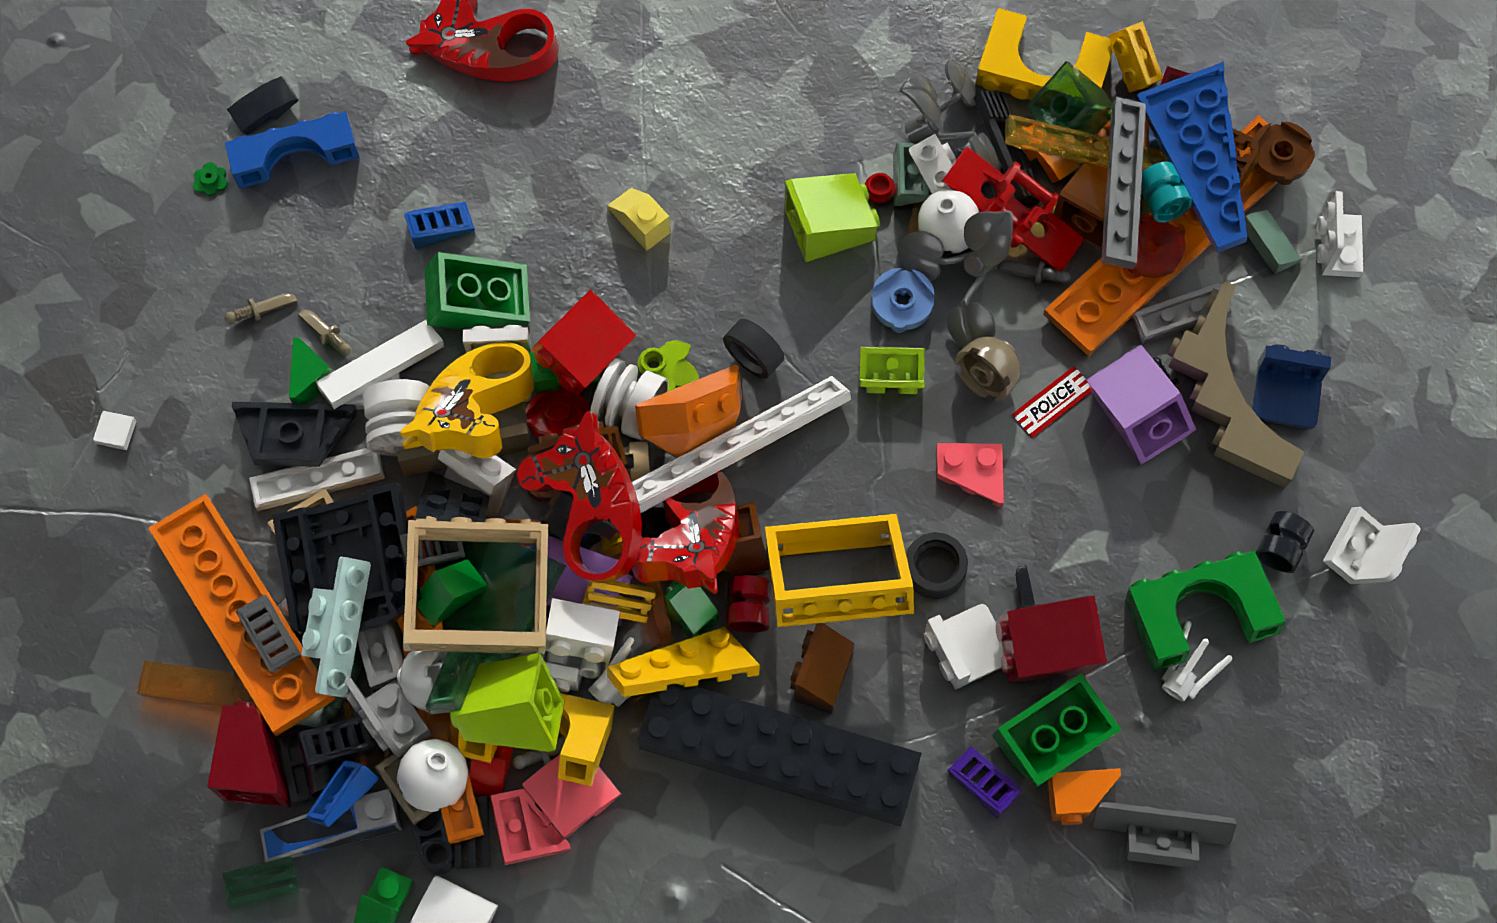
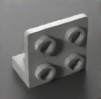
M351 677L345 680L346 685L350 689V692L345 696L355 711L358 712L365 727L383 751L390 748L396 758H399L411 746L432 735L413 705L404 696L402 689L395 679L367 698L364 697Z

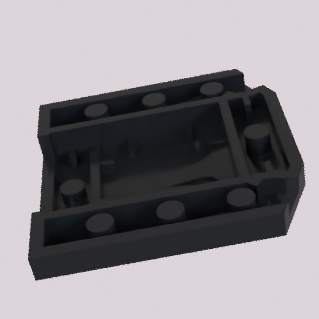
M395 482L365 490V494L311 509L301 507L272 515L292 630L305 633L309 616L308 606L314 588L334 589L340 557L367 561L371 564L359 632L392 624L404 614L407 563L400 535L408 533V520L401 484ZM417 578V602H418V601H420V600L422 599V597H421V592H420L419 581H418V578Z

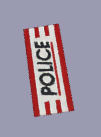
M1073 366L1011 415L1033 438L1092 391L1086 378Z

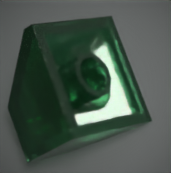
M1068 61L1064 62L1026 105L1054 149H1061L1098 134L1111 120L1112 102L1105 91Z

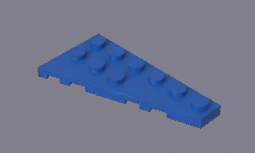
M1223 62L1137 94L1136 98L1137 102L1146 103L1145 119L1167 161L1174 164L1181 178V183L1185 185L1192 198L1191 206L1216 253L1245 243L1247 240Z

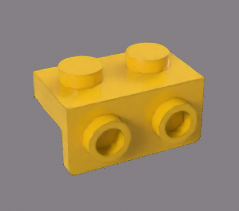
M1143 21L1108 35L1129 93L1151 86V84L1163 79Z

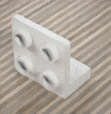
M1335 191L1331 201L1325 204L1323 216H1319L1317 220V235H1321V244L1317 251V262L1322 263V275L1361 277L1363 273L1362 215L1343 214V192Z

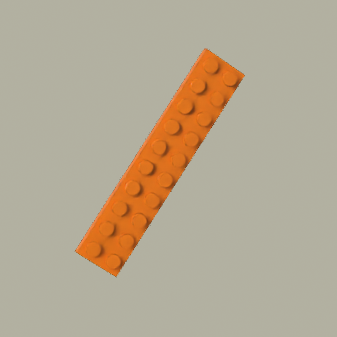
M1258 115L1240 132L1254 138L1259 129L1269 123ZM1247 147L1245 150L1238 149L1240 157L1250 154V147ZM1282 147L1280 150L1274 148L1278 156L1288 157L1286 154L1288 150L1285 147ZM1253 168L1240 189L1244 214L1278 183L1263 177L1255 168ZM1192 206L1183 215L1168 222H1157L1150 213L1139 223L1137 263L1133 269L1101 263V259H1099L1045 308L1043 315L1090 357L1128 322L1138 310L1142 309L1211 245Z

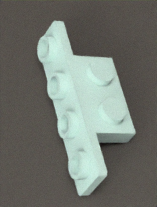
M340 557L334 589H313L312 598L308 606L307 627L302 638L303 648L301 656L321 659L315 687L317 694L345 698V695L348 693V686L345 680L351 677L371 567L370 562Z

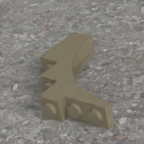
M1224 280L1220 290L1213 288L1205 306L1211 308L1207 317L1200 315L1193 331L1186 330L1181 340L1175 337L1167 355L1173 357L1168 367L1197 380L1189 398L1195 401L1191 411L1220 424L1212 442L1218 445L1213 455L1286 488L1292 480L1305 451L1285 441L1265 425L1247 404L1234 380L1227 357L1225 328L1228 307L1236 285Z

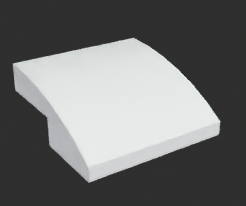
M436 875L424 894L410 923H491L498 905Z

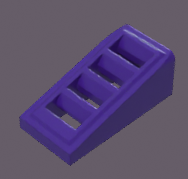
M972 746L947 770L997 819L1023 791L1013 780ZM973 759L977 764L965 776L961 770ZM981 769H984L987 774L977 784L971 781ZM993 778L997 783L987 793L984 792L982 788ZM1003 787L1007 792L996 802L992 797Z

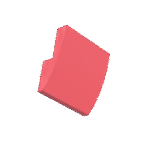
M559 754L527 779L522 786L564 838H568L592 816H598L622 794L600 766H598L592 786L558 779Z

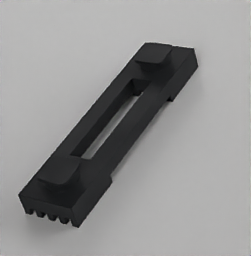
M980 91L973 98L1004 173L1013 164V161L997 124L1001 125L1013 157L1021 165L1020 169L1043 186L1036 169L1032 170L1026 154L1014 136L1016 130L1011 121L1014 116L1004 93ZM1011 180V185L1016 189L1013 193L1016 200L1019 202H1041L1016 181Z

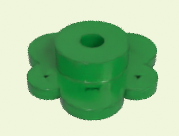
M213 162L204 164L202 169L194 172L193 188L195 191L205 192L209 196L214 195L216 190H224L228 185L225 178L226 170L222 167L217 168Z

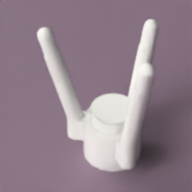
M1186 621L1182 630L1186 640L1192 625L1191 621ZM1203 639L1185 667L1179 666L1177 670V665L1168 667L1161 678L1164 681L1162 689L1181 702H1184L1187 697L1194 699L1199 690L1232 661V656H1226L1198 682L1194 683L1196 676L1191 671L1209 644L1208 639Z
M629 637L608 666L625 661L632 651L631 645L634 643V638ZM607 668L588 689L599 702L614 703L617 707L631 697H623L607 678Z

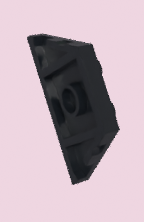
M232 402L233 411L255 465L320 467L358 413L356 405L343 404L333 409L330 404Z
M429 471L414 521L431 516L435 517L437 521L451 522L452 518L466 517L470 518L472 522L484 523L490 496Z

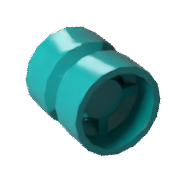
M1166 161L1160 162L1142 172L1141 194L1147 201V206L1157 222L1174 220L1190 209L1192 198L1185 185L1181 183V178L1174 164Z

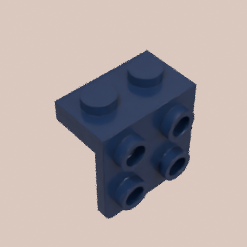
M1280 344L1266 345L1258 360L1252 410L1261 421L1305 429L1315 428L1318 422L1322 381L1330 370L1331 357L1322 355L1314 350L1302 352L1291 350L1289 347Z

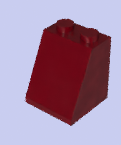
M1095 595L1009 610L999 616L996 622V636L999 642L1002 641L1004 655L1001 657V666L1003 673L1008 675L1009 684L1077 676L1080 673L1086 675L1107 663Z
M235 701L234 706L222 705L207 787L223 801L291 808L290 793L274 733L261 712L255 708L254 704L244 701Z

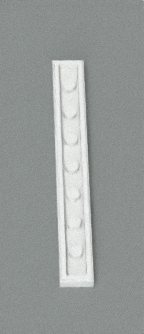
M831 376L633 481L632 484L639 502L640 513L850 401V391Z

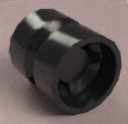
M1287 511L1275 512L1267 528L1268 535L1263 536L1256 550L1258 559L1274 570L1283 573H1294L1303 556L1301 549H1306L1315 531L1314 527L1307 520Z

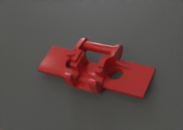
M966 146L942 179V182L952 190L969 196L980 212L1011 211L1013 233L1010 246L1015 248L1022 244L1054 270L1057 269V271L1060 270L1062 272L1084 238L1051 212L1058 201L1059 195L1056 192L1050 193L1020 169L1021 165L1016 161L1003 175ZM1011 180L1016 181L1044 203V206H1034L1029 209L1012 196L1016 189L1011 185ZM983 183H989L994 187L996 192L994 199H987L983 196L981 192ZM1036 222L1041 223L1044 227V235L1041 238L1034 236L1030 230Z

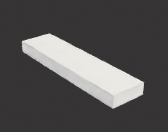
M424 320L316 381L317 388L332 408L336 409L362 394L369 386L387 380L443 348V340L432 326H427V320Z
M364 448L326 458L320 467L294 466L250 477L249 480L255 508L257 511L308 499L325 488L328 493L382 480L385 479L380 455Z

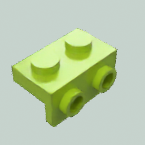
M860 347L859 386L866 387V393H885V388H898V393L917 394L918 388H925V348Z

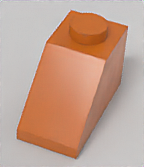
M1120 768L1060 772L1048 779L1052 821L1061 820L1062 825L1083 823L1082 819H1086L1120 778Z

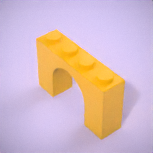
M998 8L979 64L975 84L989 91L998 90L1011 94L1018 99L1027 98L1041 102L1047 107H1059L1070 110L1076 115L1093 117L1113 52L1110 39L1086 32L1078 60L1069 71L1057 76L1040 75L1024 65L1018 52L1027 16Z
M561 693L565 702L559 732L566 740L560 753L558 779L592 786L612 730L614 705ZM460 732L458 733V749L464 757L491 763L498 745L464 741Z

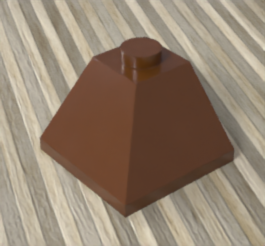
M755 502L738 505L739 536L734 552L722 570L734 576L755 575L761 571L769 570Z

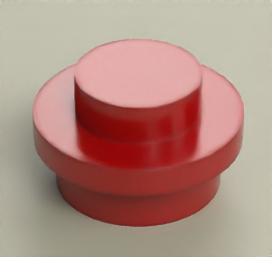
M875 173L865 182L869 200L874 203L888 202L894 196L895 183L885 173Z

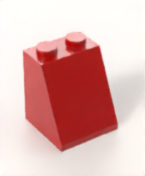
M590 289L531 350L535 353L534 357L541 366L547 369L550 368L558 376V381L563 388L570 392L573 391L578 395L637 335Z

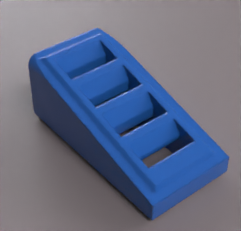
M466 202L404 213L415 249L475 231ZM460 213L463 224L457 225L454 217L455 214ZM448 217L451 226L444 227L442 218ZM436 220L438 228L432 229L430 222ZM424 224L426 230L419 231L418 226Z
M344 760L307 814L306 819L310 822L329 827L378 781L379 777L364 764Z

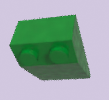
M437 252L424 268L427 326L468 329L475 326L496 327L530 323L527 264Z

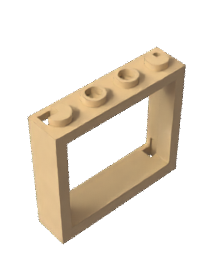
M426 516V519H416V521L408 520L404 651L544 654L546 644L548 524L531 522V519L521 520L520 524L506 523V520L500 518L486 519L485 523L472 522L470 518L455 517L451 519V522L437 521L435 517ZM419 540L536 543L534 632L416 630Z

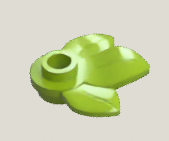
M678 340L668 341L660 348L644 350L638 357L637 364L640 373L643 375L646 371H650L669 380L668 391L699 379V374L695 367L685 360L691 348L688 343ZM651 361H657L659 366L657 368H650L648 364Z

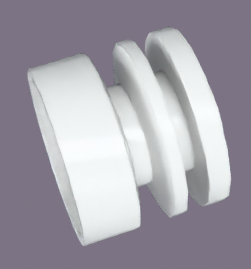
M615 358L598 382L590 412L597 415L598 423L605 420L606 427L616 426L622 418L621 432L637 440L644 441L645 439L639 436L635 405L668 392L669 380L653 372L646 371L637 382L638 367L630 364L626 368V361Z
M408 379L388 380L373 384L364 390V416L369 420L365 425V432L367 433L366 447L368 450L386 456H398L397 452L406 450L403 448V442L408 437H401L400 431L414 420L419 403L429 388L426 383Z

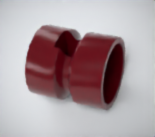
M736 576L728 580L727 599L732 604L727 607L726 627L732 631L743 633L767 631L770 627V609L765 605L771 601V581L758 576Z

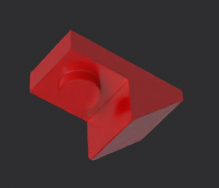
M498 745L491 763L471 759L470 779L475 796H487L490 799L491 795L504 793L515 747Z

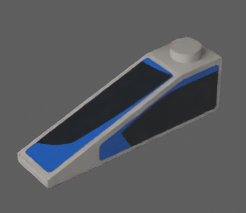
M390 789L363 795L329 827L310 822L306 819L307 814L261 829L260 834L265 861L268 865L401 831L403 828L397 799Z

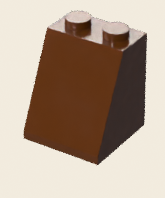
M1093 152L1060 192L1054 215L1084 238V242L1102 251L1108 157L1099 156Z

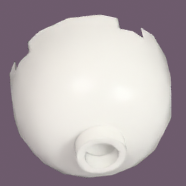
M952 189L940 190L930 195L921 205L918 214L919 231L929 232L938 237L943 243L944 251H952V254L960 253L969 248L965 243L963 235L965 223L972 215L980 213L974 201L962 192Z
M411 651L406 656L401 668L398 670L397 682L409 703L424 711H449L454 706L456 698V688H453L454 677H460V667L456 652Z
M438 739L422 740L411 746L401 759L396 779L406 802L417 809L434 812L448 805L452 806L459 800L466 787L468 768L466 759L460 750L449 742Z

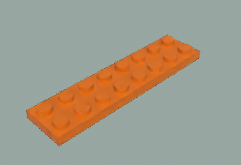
M207 494L202 495L148 528L275 736L280 735L336 699L334 696L317 694L315 692L318 670L310 657L302 656L273 674L269 671L236 613L239 608L262 595H266L300 654H302L303 646ZM271 622L267 624L266 626L257 630L256 633L258 634L262 632L263 630L274 625L275 623ZM278 634L262 644L265 646L282 635ZM286 644L283 647L277 649L276 651L270 653V658L285 651L289 647Z

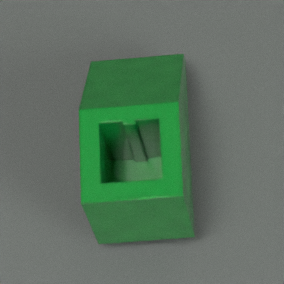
M674 581L667 588V595H665L667 615L689 638L706 633L719 621L717 609L701 587L687 589V586Z

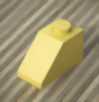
M630 188L607 205V209L646 251L671 233L669 215L647 193Z

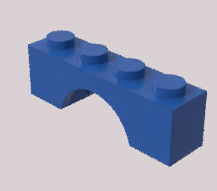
M346 111L329 113L322 118L310 121L301 120L291 126L270 128L263 133L252 136H239L232 141L225 142L232 175L239 189L269 181L276 163L284 156L293 152H313L321 156L329 165L360 158Z

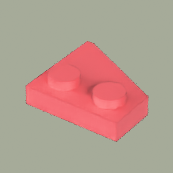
M937 443L936 467L938 479L950 485H958L963 491L973 496L976 493L992 501V505L996 507H1003L1002 444Z
M525 788L490 796L504 865L570 851L569 842L563 839L551 824L552 822L535 805L534 799Z

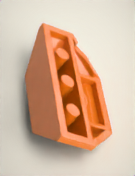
M733 365L636 404L635 410L639 436L678 458L733 429L742 401L739 366Z

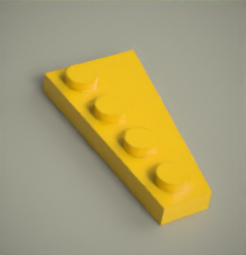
M722 627L607 666V678L623 697L664 691L667 690V685L669 684L690 687L698 685V680L716 677L717 682L731 680L732 674L745 672L747 677L759 676L760 664L726 627Z

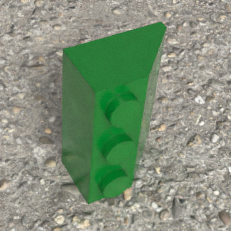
M1080 673L997 728L992 736L1011 764L1032 784L1038 787L1122 729L1086 678Z

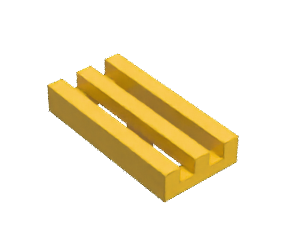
M589 580L582 604L620 611V619L646 623L648 619L647 612L651 610V600L655 598L656 592L654 588L618 581L601 582ZM596 588L601 590L643 597V599L641 601L636 599L625 598L623 596L614 594L608 595L603 593L594 592V590Z

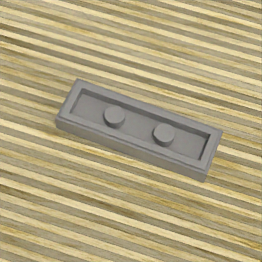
M1220 283L1138 310L1131 320L1142 344L1195 327L1200 315L1207 317L1211 308L1205 306L1213 288L1220 290ZM1230 304L1228 307L1227 315H1229L1232 311Z

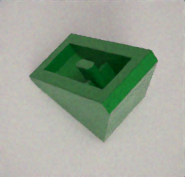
M293 338L289 399L292 403H309L321 393L317 388L316 381L332 373V371L300 338Z
M467 559L433 572L421 588L422 599L416 605L434 628L485 590L488 585Z

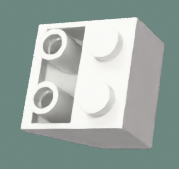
M552 598L546 626L544 654H541L544 661L578 668L580 674L586 678L600 677L610 662L620 611Z

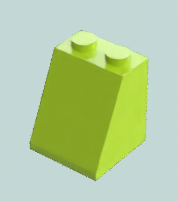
M856 173L795 178L785 181L784 210L805 263L876 240L880 220L876 210H870L867 202L869 201L867 187L865 183H859Z
M541 653L463 667L460 682L456 685V698L454 707L450 710V719L452 725L458 728L464 741L551 752L556 750L565 701Z

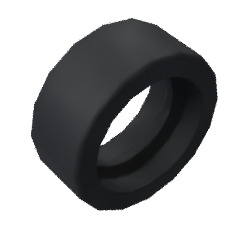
M740 319L723 337L724 345L731 356L744 369L759 378L767 379L785 359L781 347L774 338L762 327L748 319Z
M932 532L921 535L908 548L906 557L915 592L923 597L939 599L950 596L960 588L967 573L968 558L964 547L957 539L945 533ZM934 547L950 553L956 565L952 577L946 582L939 584L924 580L918 574L916 567L917 558L921 552Z

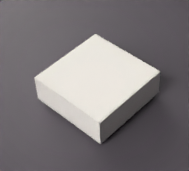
M103 411L93 441L98 445L127 450L136 419L127 415Z

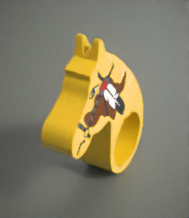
M496 342L471 350L457 358L437 376L419 403L414 420L401 429V437H408L403 442V448L410 449L423 446L431 452H435V450L456 449L477 458H489L498 454L502 450V440L498 420L491 414L523 402L533 392V371L528 351L515 343ZM501 371L516 372L500 379L485 378L490 374Z

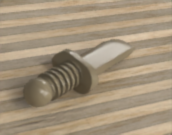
M291 293L281 294L257 303L251 298L247 300L249 306L235 309L233 312H227L224 318L229 324L251 318L252 316L255 318V321L261 320L260 315L295 304L298 301L296 296Z
M302 310L297 314L320 336L318 341L323 346L329 343L343 356H348L351 353V346L338 335L340 329L336 325L329 327L310 310Z

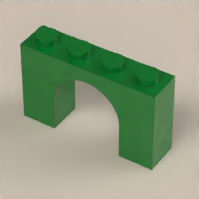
M1255 550L1248 553L1237 551L1226 556L1224 560L1214 563L1211 560L1203 561L1195 565L1193 569L1183 572L1179 569L1172 570L1164 574L1162 578L1152 581L1142 579L1129 587L1125 602L1154 672L1185 663L1190 648L1177 619L1175 607L1181 599L1193 593H1211L1227 601L1235 611L1248 643L1281 633L1286 620Z

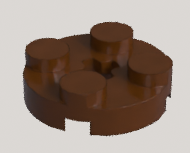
M1281 122V125L1275 124L1271 126L1272 123L1259 129L1254 137L1260 150V158L1254 168L1259 174L1271 181L1278 182L1281 185H1289L1294 180L1304 176L1309 170L1315 157V150L1313 151L1311 145L1312 139L1307 131L1297 124ZM1282 147H1285L1288 150L1286 153L1288 157L1278 156L1274 148L1280 150Z

